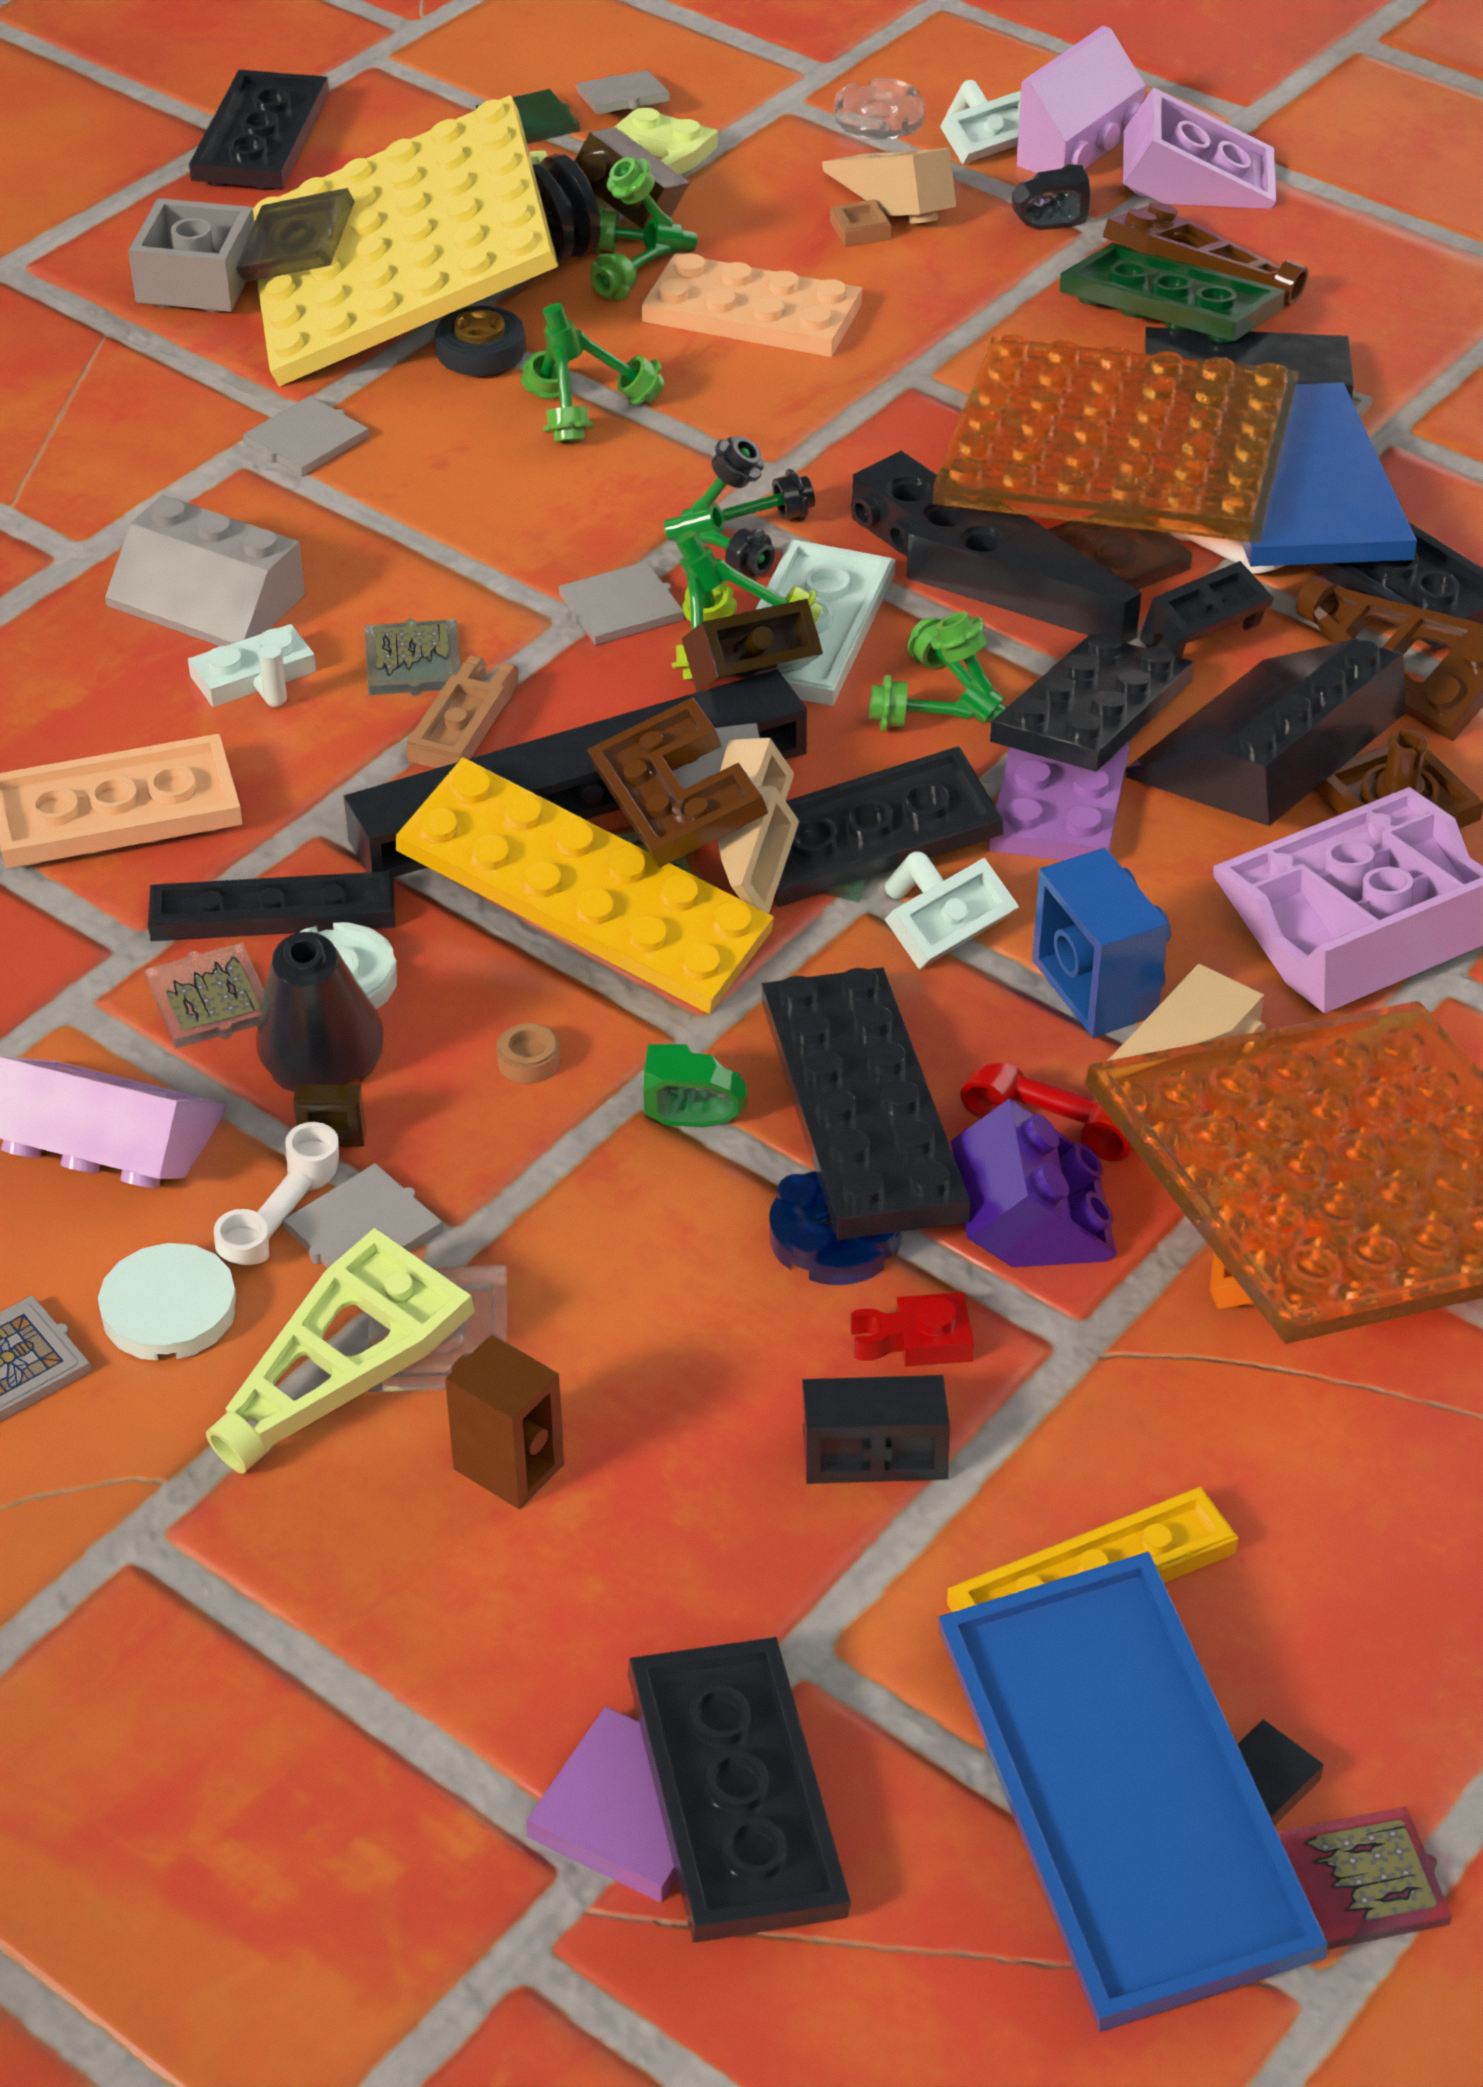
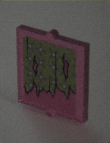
M1407 1806L1277 1832L1328 1943L1327 1950L1450 1925L1452 1915L1434 1874L1437 1859L1431 1854H1426Z

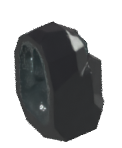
M1067 164L1061 169L1038 172L1032 179L1023 181L1016 186V189L1012 192L1011 206L1025 225L1038 230L1068 228L1086 222L1089 215V178L1083 165Z

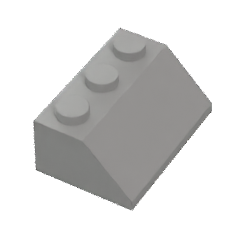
M161 495L130 523L105 596L106 606L217 646H227L269 630L305 595L300 544L297 540L276 534L270 530L238 521L176 498Z

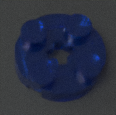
M816 1171L806 1174L788 1175L778 1184L777 1197L771 1205L769 1213L770 1245L777 1259L788 1269L791 1270L792 1262L797 1267L808 1270L809 1280L826 1285H848L868 1280L884 1269V1260L891 1256L893 1251L896 1255L901 1247L902 1231L837 1240L830 1224H823L831 1221Z

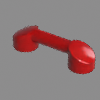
M991 1063L977 1068L970 1074L960 1091V1098L965 1108L980 1119L1010 1098L1013 1101L1085 1123L1081 1130L1082 1143L1087 1145L1098 1158L1106 1161H1120L1126 1158L1137 1138L1136 1127L1131 1116L1113 1098L1103 1096L1099 1100L1085 1097L1025 1077L1019 1068L1010 1064Z

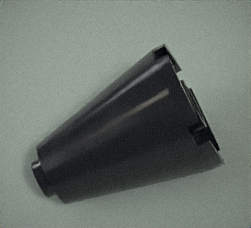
M314 932L292 934L282 940L275 948L256 1032V1048L262 1065L272 1074L273 1080L277 1084L292 1092H295L296 1084L345 1085L360 1075L362 1081L373 1071L383 1051V1026L378 1011L334 944L327 937Z

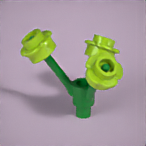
M694 530L687 531L676 538L675 543L683 556L680 565L687 576L688 584L683 603V613L686 619L691 622V630L703 621L734 615L737 601L732 598L734 592L724 582L726 580L773 606L808 598L814 623H816L822 606L815 602L817 597L815 589L806 591L794 585L786 597H783L736 571L721 558L716 559L710 547L702 546ZM676 645L677 662L672 663V668L683 669V680H693L683 645Z

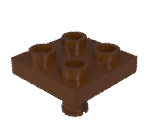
M1400 729L1399 735L1396 732L1391 733L1388 745L1350 759L1315 788L1340 815L1408 787L1453 816L1459 829L1480 821L1483 812V801L1427 749V738L1419 731L1413 729Z

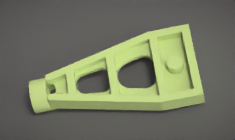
M637 108L615 126L651 154L663 158L661 161L679 175L695 168L718 148V130L701 126L695 120H680L662 115L653 108ZM595 194L598 208L605 206L606 211L612 212L615 210Z
M373 1228L325 1270L226 1407L227 1413L206 1431L209 1444L230 1468L238 1473H245L274 1444L430 1354L475 1313L472 1296L379 1230ZM350 1305H356L390 1330L384 1340L354 1356H344L323 1340L325 1331L343 1308ZM301 1356L307 1357L331 1375L326 1382L297 1400H292L275 1387L277 1380ZM248 1420L255 1421L257 1425L252 1428Z

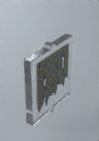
M243 943L202 954L190 952L187 958L144 969L145 978L175 1048L219 1036L223 1039H228L232 1036L233 1032L258 1026L265 990Z

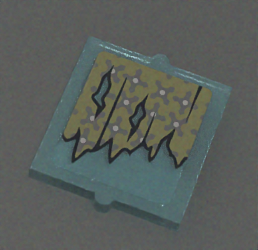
M408 619L405 623L364 626L369 695L410 693L417 696L424 691L442 690L452 674L456 675L460 670L456 619L423 622Z

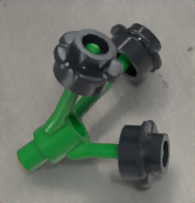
M745 437L721 439L715 446L716 454L712 458L711 463L715 474L718 476L705 494L692 504L691 508L682 511L681 516L665 520V533L667 538L673 541L681 534L694 530L701 542L725 549V562L733 569L749 578L756 575L761 576L770 569L774 560L775 551L772 546L771 537L765 534L762 529H754L752 531L743 528L737 531L732 538L722 535L724 522L777 507L783 520L797 517L799 521H804L808 515V508L815 506L814 490L806 475L799 477L793 469H787L785 476L772 480L773 495L721 510L714 501L727 485L735 488L746 487L749 482L757 481L761 477V470L764 467L761 452L751 440Z

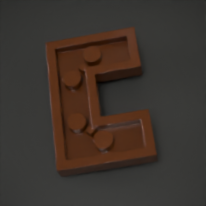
M693 697L587 749L597 773L659 868L768 814L761 793L739 762L686 789L683 788L673 773V770L692 763L700 757L722 747L716 729Z

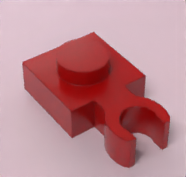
M964 1292L896 1297V1313H884L869 1308L859 1309L851 1313V1335L872 1334L871 1336H855L854 1357L858 1360H876L889 1352L902 1351L905 1367L973 1362L974 1340Z

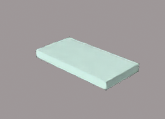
M794 539L790 541L767 588L783 597H786L794 585L806 591L815 589L817 591L815 602L822 606L815 626L823 654L801 670L782 674L800 700L834 706L895 576L896 559ZM761 599L756 610L773 605Z

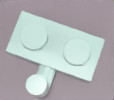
M974 80L963 82L940 126L962 164L1018 146L1021 91L988 101Z
M291 624L269 629L262 634L227 646H219L209 652L188 658L190 677L212 707L259 692L269 706L280 707L287 700L285 682L316 672L314 653Z
M912 852L885 883V890L893 899L904 898L916 884L923 892L894 909L885 919L919 970L1007 919L1019 908L985 857L950 878L943 880L924 853Z

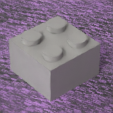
M157 198L128 250L135 302L155 304L161 308L177 306L203 309L211 313L232 312L255 266L254 257L257 252L253 207Z

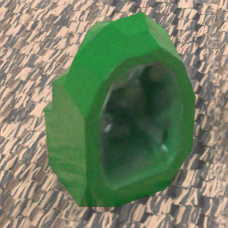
M648 1044L643 1086L645 1115L667 1126L707 1127L730 1121L738 1116L746 1107L747 1085L741 1078L740 1073L724 1068L712 1055L692 1053L687 1044Z

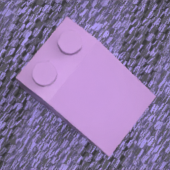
M1153 87L1124 129L1123 184L1128 186L1135 194L1141 197L1149 196L1163 204L1271 209L1276 203L1274 147Z

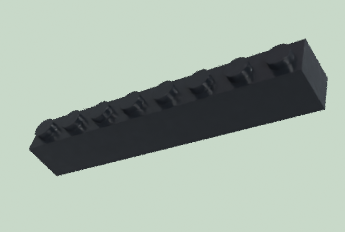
M775 669L468 760L587 820L621 810L594 768L587 749L693 697L714 728L756 723L759 737L771 738L784 759L787 760L807 754V708L779 670ZM458 762L343 795L348 841L366 872L393 871L394 877L427 868V866L396 851V835Z

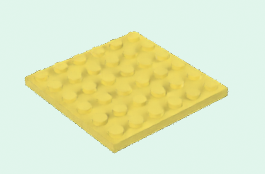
M511 95L500 100L486 101L471 113L455 120H443L437 123L430 131L414 138L397 140L380 153L366 159H354L341 170L322 178H311L291 192L279 197L272 196L263 199L253 208L257 252L254 261L269 368L279 387L558 267L519 110Z

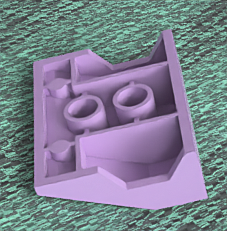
M1410 787L1213 866V877L1283 980L1323 1013L1340 1008L1352 1001L1483 946V866L1469 857L1456 819Z

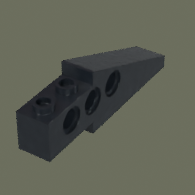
M902 450L853 474L852 519L907 557V577L909 579L1084 635L1108 633L1120 637L1124 643L1137 638L1142 593L991 491L973 499Z

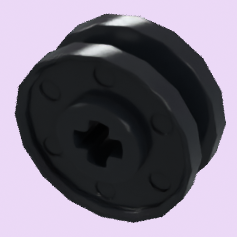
M553 154L545 157L539 164H532L558 265L565 263L571 256L582 257L593 252L598 247L601 237V216L596 196L586 175L578 164L565 154Z

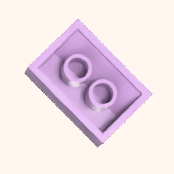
M1106 26L1100 27L1022 80L1017 150L1018 167L1036 174L1038 172L1061 169L1067 164L1083 165L1084 169H1086L1090 164L1124 141V129L1145 100L1146 85L1111 28Z
M0 1057V1139H3L1 1150L7 1153L40 1158L43 1149L62 1154L60 1165L83 1172L99 1173L102 1164L122 1169L120 1181L158 1189L161 1179H181L187 1176L224 1115L225 1102L55 1060Z

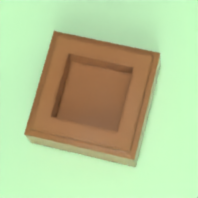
M876 200L830 207V223L845 247L891 239V223Z

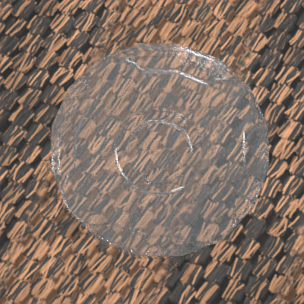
M869 79V86L858 87V82H852L838 91L834 99L833 115L836 124L845 132L866 139H897L912 134L922 126L926 114V102L924 97L919 98V91L911 84L896 79Z

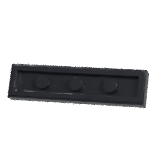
M393 871L150 885L148 916L150 941L299 933L304 929L317 926L318 932L324 930H334L333 923L349 922L371 929L395 928V884Z

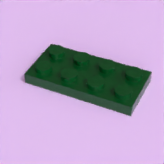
M1113 242L1063 271L1060 276L1059 291L1076 296L1081 303L1087 305L1104 304L1121 309V313L1128 317H1149L1163 321L1164 325L1170 329H1191L1208 334L1209 339L1220 343L1236 341L1281 311L1285 296V290L1164 256L1138 252Z

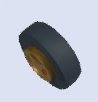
M471 306L449 313L439 321L435 329V347L439 361L449 370L471 376L496 375L510 370L522 360L526 350V335L522 320L513 312L500 307Z

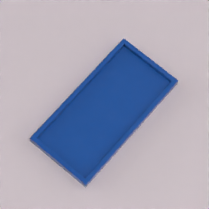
M1344 382L1190 389L1189 409L1213 471L1216 473L1221 492L1250 567L1414 560L1417 544L1416 537Z
M1149 1551L938 1616L939 1633L1099 2032L1326 1958L1328 1947L1326 1938Z

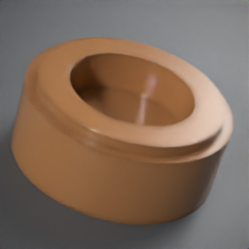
M534 1023L515 1025L504 1031L497 1040L498 1069L502 1075L511 1081L523 1084L538 1083L553 1076L560 1066L559 1039L546 1026Z

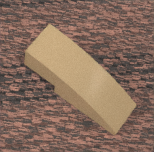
M771 738L729 739L720 771L739 762L761 793L768 814L718 838L721 860L729 883L739 898L769 914L799 824V820L786 803L794 772Z

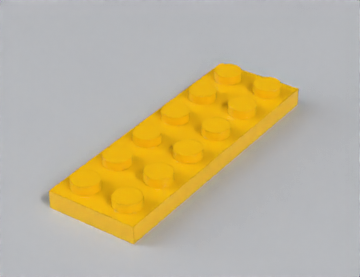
M464 757L461 758L396 835V851L708 1014H711L772 932L774 916L670 863L659 868L649 852Z

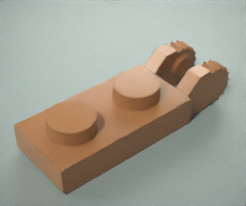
M473 655L469 656L458 673L450 676L408 739L406 745L407 761L439 768L459 762L462 757L470 759L504 706L511 700L514 691H516L519 679L517 665L502 663V666L499 667V670L495 672L490 682L487 683L483 682L486 673L484 658Z

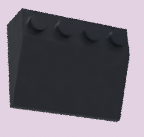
M1352 639L1264 659L1126 767V776L1129 779L1271 826L1406 713L1403 653L1380 647L1371 641Z

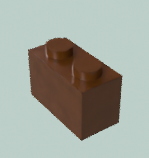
M491 1334L471 1354L466 1353L459 1357L445 1378L453 1467L457 1472L520 1510L564 1465L559 1373Z

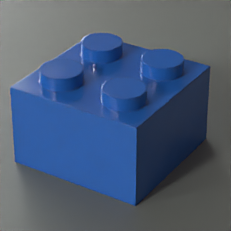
M1106 847L1040 868L1032 961L1092 1038L1146 1020L1159 1006L1161 988L1165 985L1164 962L1166 945L1171 937V929L1164 911L1159 906H1154L1138 887L1132 872L1127 868H1122Z

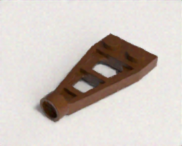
M1151 202L1149 206L1129 209L1126 213L1107 219L1102 237L1138 252L1164 256L1285 290L1284 302L1291 305L1299 299L1307 283L1308 267L1291 260H1286L1281 266H1278L1191 221L1176 216L1177 209L1167 204Z
M1316 575L1309 579L1301 589L1296 602L1297 613L1317 624L1319 629L1334 644L1356 639L1355 637L1372 618H1377L1399 627L1384 644L1383 648L1397 651L1404 655L1416 640L1425 639L1448 645L1452 649L1424 682H1416L1404 672L1407 715L1454 741L1483 708V625L1475 621L1347 590L1321 575Z

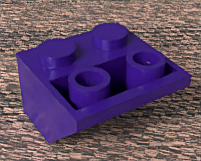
M1010 1098L951 1140L953 1156L970 1199V1222L965 1223L969 1240L1011 1267L1107 1262L1117 1255L1111 1230L1113 1216L1105 1202L1100 1178L1103 1174L1102 1165L1096 1154L1087 1145L1074 1143L1055 1130L1050 1121L1043 1115L1030 1113Z

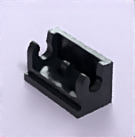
M1238 561L1152 598L1140 640L1149 648L1156 647L1164 637L1168 650L1181 658L1187 643L1243 619L1242 627L1244 630H1249L1259 625L1265 609L1272 605L1274 597L1241 561Z
M943 1375L802 1379L806 1484L948 1480L950 1420Z

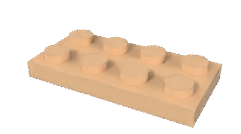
M675 253L642 303V322L832 357L862 305V287L846 285L834 279L819 280L797 276L790 271L775 272L753 268L742 262L726 263L704 259L697 254L689 253L682 255Z
M220 734L0 773V846L5 869L23 865H36L50 860L82 854H95L109 849L141 843H153L163 839L200 832H212L222 828L243 825L239 800Z

